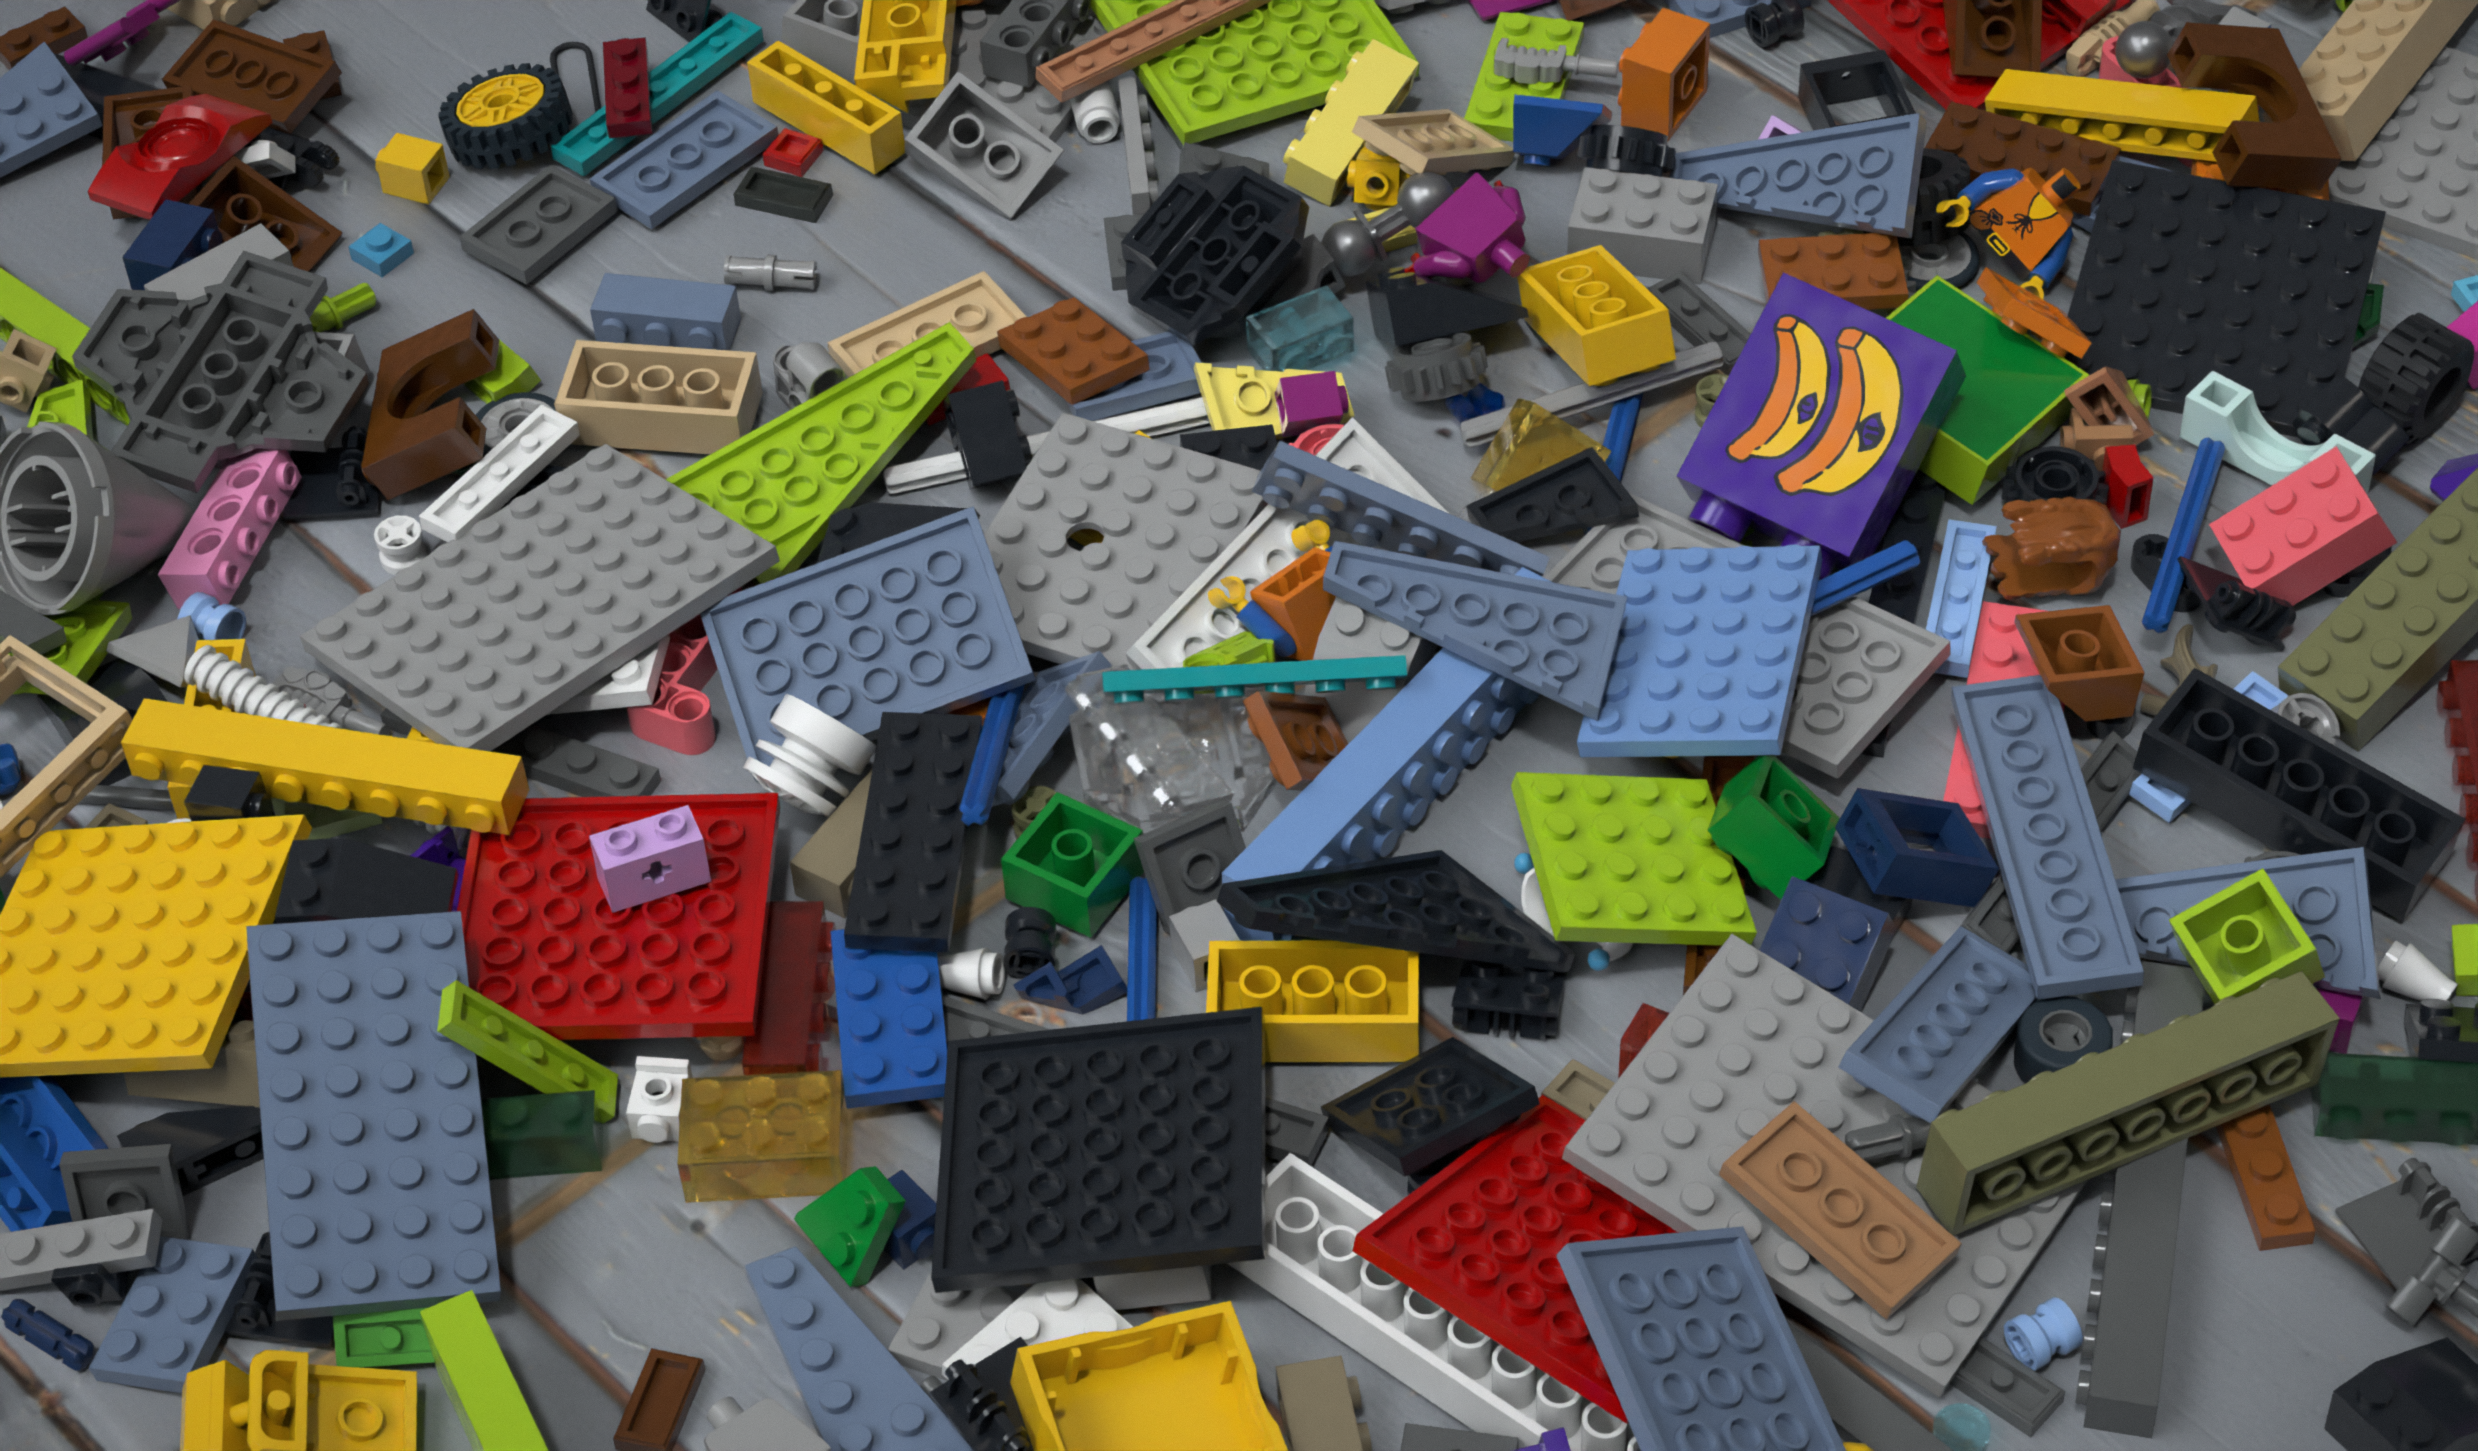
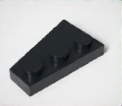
M1593 447L1466 505L1468 518L1472 524L1514 542L1639 517L1637 503Z

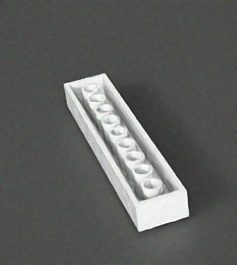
M1289 1153L1265 1177V1259L1227 1263L1228 1265L1475 1432L1518 1437V1449L1539 1444L1541 1433L1564 1427L1571 1451H1641L1629 1423L1626 1424L1614 1415L1609 1414L1587 1398L1563 1385L1552 1376L1520 1356L1515 1355L1509 1349L1474 1327L1469 1326L1463 1320L1354 1253L1352 1250L1356 1234L1383 1215V1213L1292 1153Z

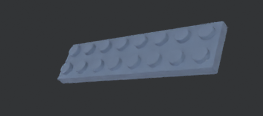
M2041 675L1952 687L1951 702L2037 1000L2143 986L2144 970L2059 699L2048 691Z

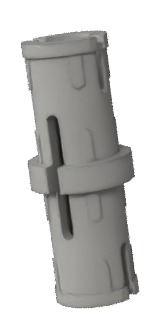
M767 254L765 259L726 255L724 272H727V275H724V283L763 285L765 290L774 291L776 286L815 290L817 273H814V270H817V262L813 260H779L777 255Z

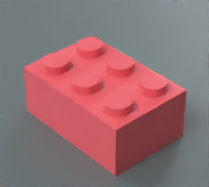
M2337 446L2209 524L2245 586L2268 593L2271 597L2274 596L2286 600L2292 606L2398 543Z

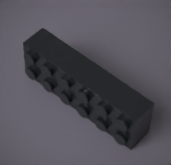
M2195 667L2143 731L2133 769L2277 851L2306 855L2364 847L2367 857L2371 904L2402 922L2451 856L2465 822V818Z

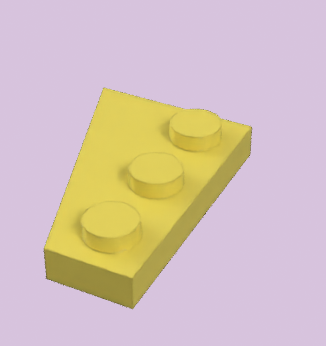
M1196 362L1193 368L1212 431L1273 424L1276 440L1287 438L1282 436L1275 399V391L1279 379L1325 372L1285 369L1284 372L1255 370L1253 366L1239 365L1236 368L1212 367L1210 363ZM1335 372L1338 386H1345L1342 373ZM1348 392V413L1343 414L1340 424L1347 423L1355 416Z

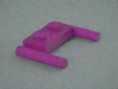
M180 0L144 1L127 11L126 17H122L64 52L66 62L71 66H75L82 61L87 64L99 56L102 57L104 62L111 60L127 50L123 41L130 47L150 35L146 27L160 18L158 13Z

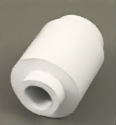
M1104 82L1070 99L1077 129L1089 142L1104 143L1116 135L1120 124V117L1112 89L1108 83Z

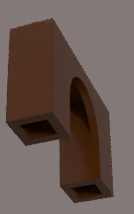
M2187 22L2167 53L2181 86L2224 89L2239 94L2256 96L2257 104L2273 121V123L2238 120L2231 122L2212 152L2227 185L2321 190L2342 158L2278 28Z
M475 309L382 350L361 469L366 480L371 485H376L388 500L481 460L483 457L487 428L461 397L425 412L436 399L447 391L496 369L500 340Z

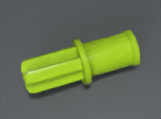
M361 283L332 298L326 295L323 296L321 302L309 318L312 323L313 332H324L333 327L338 330L343 327V321L374 307L377 299L368 283Z

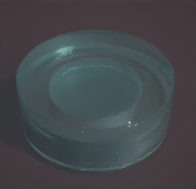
M1956 1403L1948 1405L1938 1412L1934 1419L1932 1434L1954 1451H1986L1989 1445L1991 1426L1987 1416L1980 1409L1969 1404Z

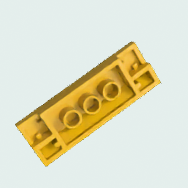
M863 0L854 75L855 85L907 113L910 100L937 98L949 83L957 0Z

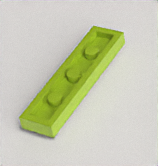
M457 980L442 989L437 1032L599 1125L615 1117L618 1074Z

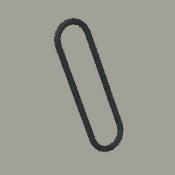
M580 42L560 44L550 54L551 69L554 70L555 74H558L556 56L559 52L568 48L583 50L586 54L595 112L601 109L590 48Z

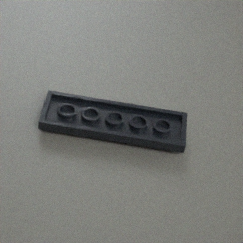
M882 712L844 931L845 948L949 953L968 825L961 821L963 813L959 807L982 731V716Z

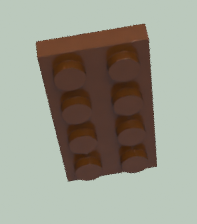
M213 19L161 80L167 88L192 85L194 96L209 94L269 113L273 123L268 127L291 134L342 72L333 60Z
M1952 101L1925 146L1928 149L1952 152L1957 154L1958 157L1964 158L1970 166L1971 182L1984 172L2011 168L2017 169L2020 172L2033 168L2047 182L2062 168H2066L2078 180L2081 189L2065 201V204L2072 212L2086 216L2091 215L2103 193L2112 160L2119 161L2121 153L2120 147Z

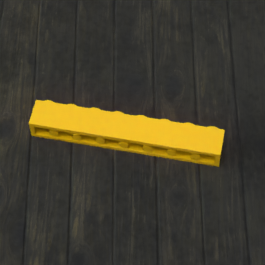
M146 698L143 699L121 741L132 776H138L147 780H163L193 786L203 765L260 772L266 792L271 798L282 799L287 802H303L328 806L336 810L347 809L372 813L381 817H398L423 821L431 825L455 826L482 833L493 832L510 835L530 790L521 756Z

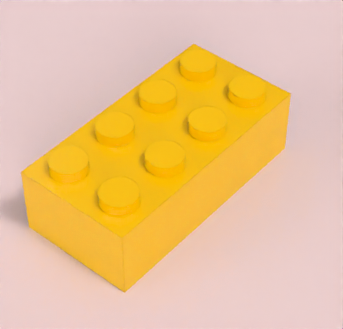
M1602 245L1526 267L1523 273L1517 276L1521 303L1523 307L1528 309L1529 315L1524 320L1589 387L1593 385H1610L1617 381L1618 377L1634 372H1651L1658 369L1663 363L1676 360L1668 308Z
M1332 940L1209 941L1206 1013L1262 1007L1265 1019V1062H1406L1419 1055V952Z

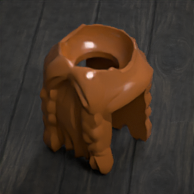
M2073 497L2063 499L2050 498L2048 500L2037 499L2030 502L2014 500L2005 503L2001 511L2003 512V517L2015 521L2010 524L2015 532L2008 536L1989 535L1985 536L1982 540V544L1986 546V552L1993 557H1997L1992 562L1990 571L1997 580H2001L1997 588L2005 599L2017 600L2023 596L2029 599L2034 596H2058L2063 593L2071 596H2083L2096 592L2103 584L2111 568L2118 561L2117 555L2121 530L2115 524L2107 506L2095 500L2075 499Z

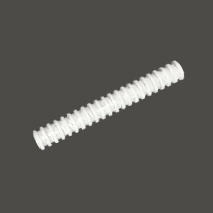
M205 645L198 649L186 665L184 680L187 684L192 686L197 684V689L205 694L209 692L210 698L215 701L222 700V704L226 708L232 709L235 707L234 710L237 713L342 729V726L338 723L333 722L330 724L327 716L322 714L317 716V711L314 708H304L305 706L302 701L298 699L292 700L291 694L285 691L279 693L278 686L271 683L267 685L265 678L261 676L254 677V673L250 669H241L240 663L234 660L229 661L228 656L224 653L216 654V649L210 645ZM413 820L418 826L426 824V830L432 834L440 832L448 826L442 824L431 825L423 821ZM449 826L453 829L458 849L461 850L468 846L471 829Z

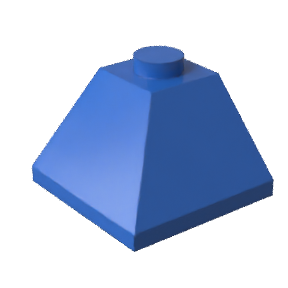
M1515 94L1513 103V152L1524 156V164L1550 166L1551 159L1563 160L1578 148L1580 136L1591 135L1593 125H1607L1611 121L1612 111L1604 104Z

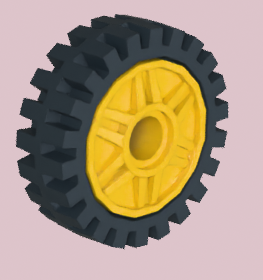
M521 63L518 69H515L514 64L506 65L502 72H498L494 68L488 70V76L484 78L480 74L472 77V84L463 82L457 87L458 92H451L446 97L448 102L442 103L440 107L441 112H439L438 116L444 137L454 158L457 161L461 160L465 166L469 167L473 164L474 168L483 169L486 164H488L490 169L499 168L501 162H505L508 167L516 165V159L522 157L524 162L532 159V153L535 151L540 154L549 150L547 144L556 145L561 140L560 135L567 134L569 131L568 125L572 124L573 121L569 99L559 75L555 74L551 68L545 69L544 65L536 64L531 68L530 63Z

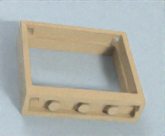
M11 635L0 644V705L28 681L91 722V724L0 810V878L34 847L38 837L50 831L126 758L121 741L132 722V718L125 708ZM12 651L13 656H10L8 653Z

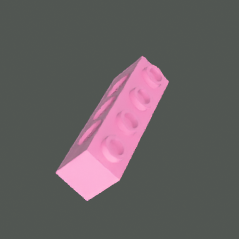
M256 448L229 458L223 469H220L158 573L160 580L178 609H181L184 602L196 592H204L215 597L219 605L229 604L302 478L287 450Z

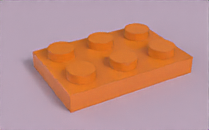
M1987 267L1984 269L1976 283L1986 294L1983 300L1993 307L1992 311L2002 317L2000 321L2022 335H2025L2028 329H2030L2031 333L2041 340L2040 344L2060 357L2064 358L2067 352H2070L2082 359L2091 345V341L2067 317L2068 315L2063 310Z

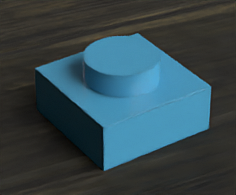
M382 223L376 225L348 246L351 260L380 277H384L414 254L410 239Z

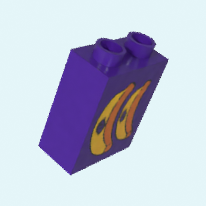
M1783 272L1676 476L1689 498L1696 502L1688 520L1739 544L1750 527L1782 542L1780 546L1820 545L1823 561L1819 580L1830 576L1834 567L1842 570L1874 555L1966 378L1957 350Z

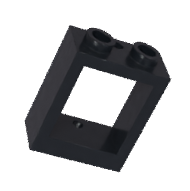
M1885 49L1800 64L1798 99L1813 130L1916 114ZM1845 72H1850L1847 76H1842ZM1877 96L1887 117L1836 125L1827 105Z

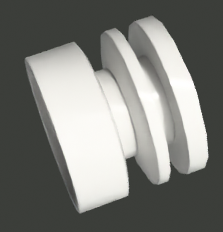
M786 694L770 720L775 729L786 737L782 746L759 739L755 746L773 757L774 760L770 766H767L754 758L748 757L743 768L755 777L763 786V789L769 793H778L779 799L804 813L822 815L829 818L838 807L822 798L825 790L827 789L843 798L850 794L849 790L834 777L838 768L861 775L875 752L876 745L822 711L792 695Z

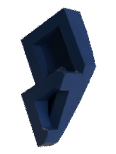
M1102 945L1058 972L1053 964L1049 962L1013 985L1021 998L1082 1015L1127 993V986Z

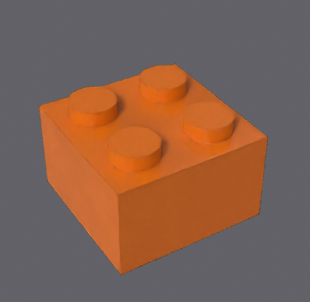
M1662 8L1652 22H1647L1643 26L1637 41L1632 47H1627L1623 51L1619 61V72L1622 73V87L1618 95V106H1621V126L1659 132L1668 136L1667 142L1670 140L1707 92L1710 23Z

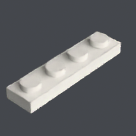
M541 404L419 515L422 530L446 542L457 541L475 523L487 519L496 513L579 437L577 421Z

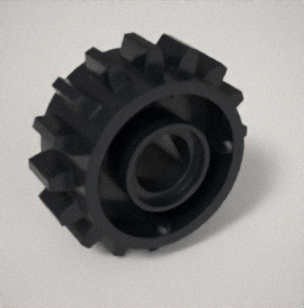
M1593 125L1591 135L1580 136L1577 157L1579 160H1585L1586 167L1662 177V173L1673 172L1676 149L1670 148L1667 145L1668 136L1659 132L1619 125Z
M2049 446L2035 449L2025 456L2020 455L2017 457L2016 467H2007L2006 477L2003 480L2001 499L2006 500L2005 503L2014 500L2030 502L2037 499L2048 500L2050 498L2063 499L2073 497L2075 499L2095 500L2107 505L2109 485L2104 484L2105 473L2104 471L2097 470L2094 465L2095 461L2070 448Z

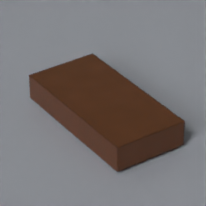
M651 1348L614 1435L613 1441L616 1450L673 1451L706 1370L703 1359Z

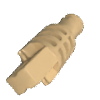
M2137 0L2126 10L2111 12L2089 30H2086L2066 52L2067 73L2083 77L2099 68L2104 42L2109 38L2120 36L2122 31L2133 23L2150 21L2153 13L2160 11L2155 0Z

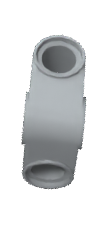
M801 342L797 346L782 345L773 355L776 392L790 410L846 379L844 370L819 343Z

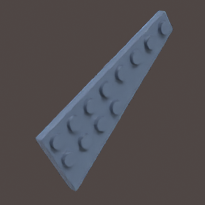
M796 1246L745 1265L748 1281L818 1436L831 1447V1451H973L939 1407Z

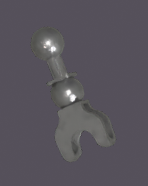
M2166 0L2171 6L2153 13L2150 21L2133 23L2122 31L2116 43V59L2120 67L2127 74L2141 79L2151 78L2159 75L2168 67L2170 60L2167 53L2187 22L2219 24L2233 6L2254 16H2257V12L2239 5H2218L2206 0Z
M1433 172L1416 173L1407 178L1401 185L1397 196V204L1372 220L1368 221L1360 209L1357 208L1353 211L1357 220H1344L1333 223L1324 233L1321 242L1314 233L1304 238L1303 261L1279 288L1278 291L1280 292L1266 305V321L1272 332L1280 338H1291L1320 322L1329 308L1332 296L1345 287L1341 276H1354L1364 273L1374 263L1377 254L1382 261L1388 259L1382 242L1410 225L1414 228L1419 226L1454 193L1450 183L1441 175Z

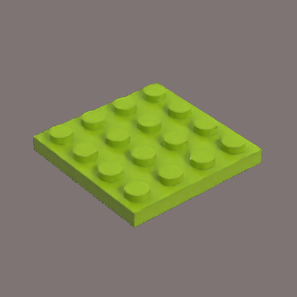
M1516 772L1511 789L1555 941L1723 946L1730 935L1733 934L1746 943L1752 944L1757 931L1732 855L1721 851L1713 841L1712 835L1707 831L1716 809L1707 779Z

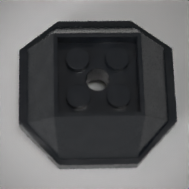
M1246 166L1221 168L1202 175L1198 172L1178 174L1121 241L1123 260L1126 262L1128 303L1138 314L1193 346L1206 338L1239 337L1303 261V239L1310 207L1300 195Z

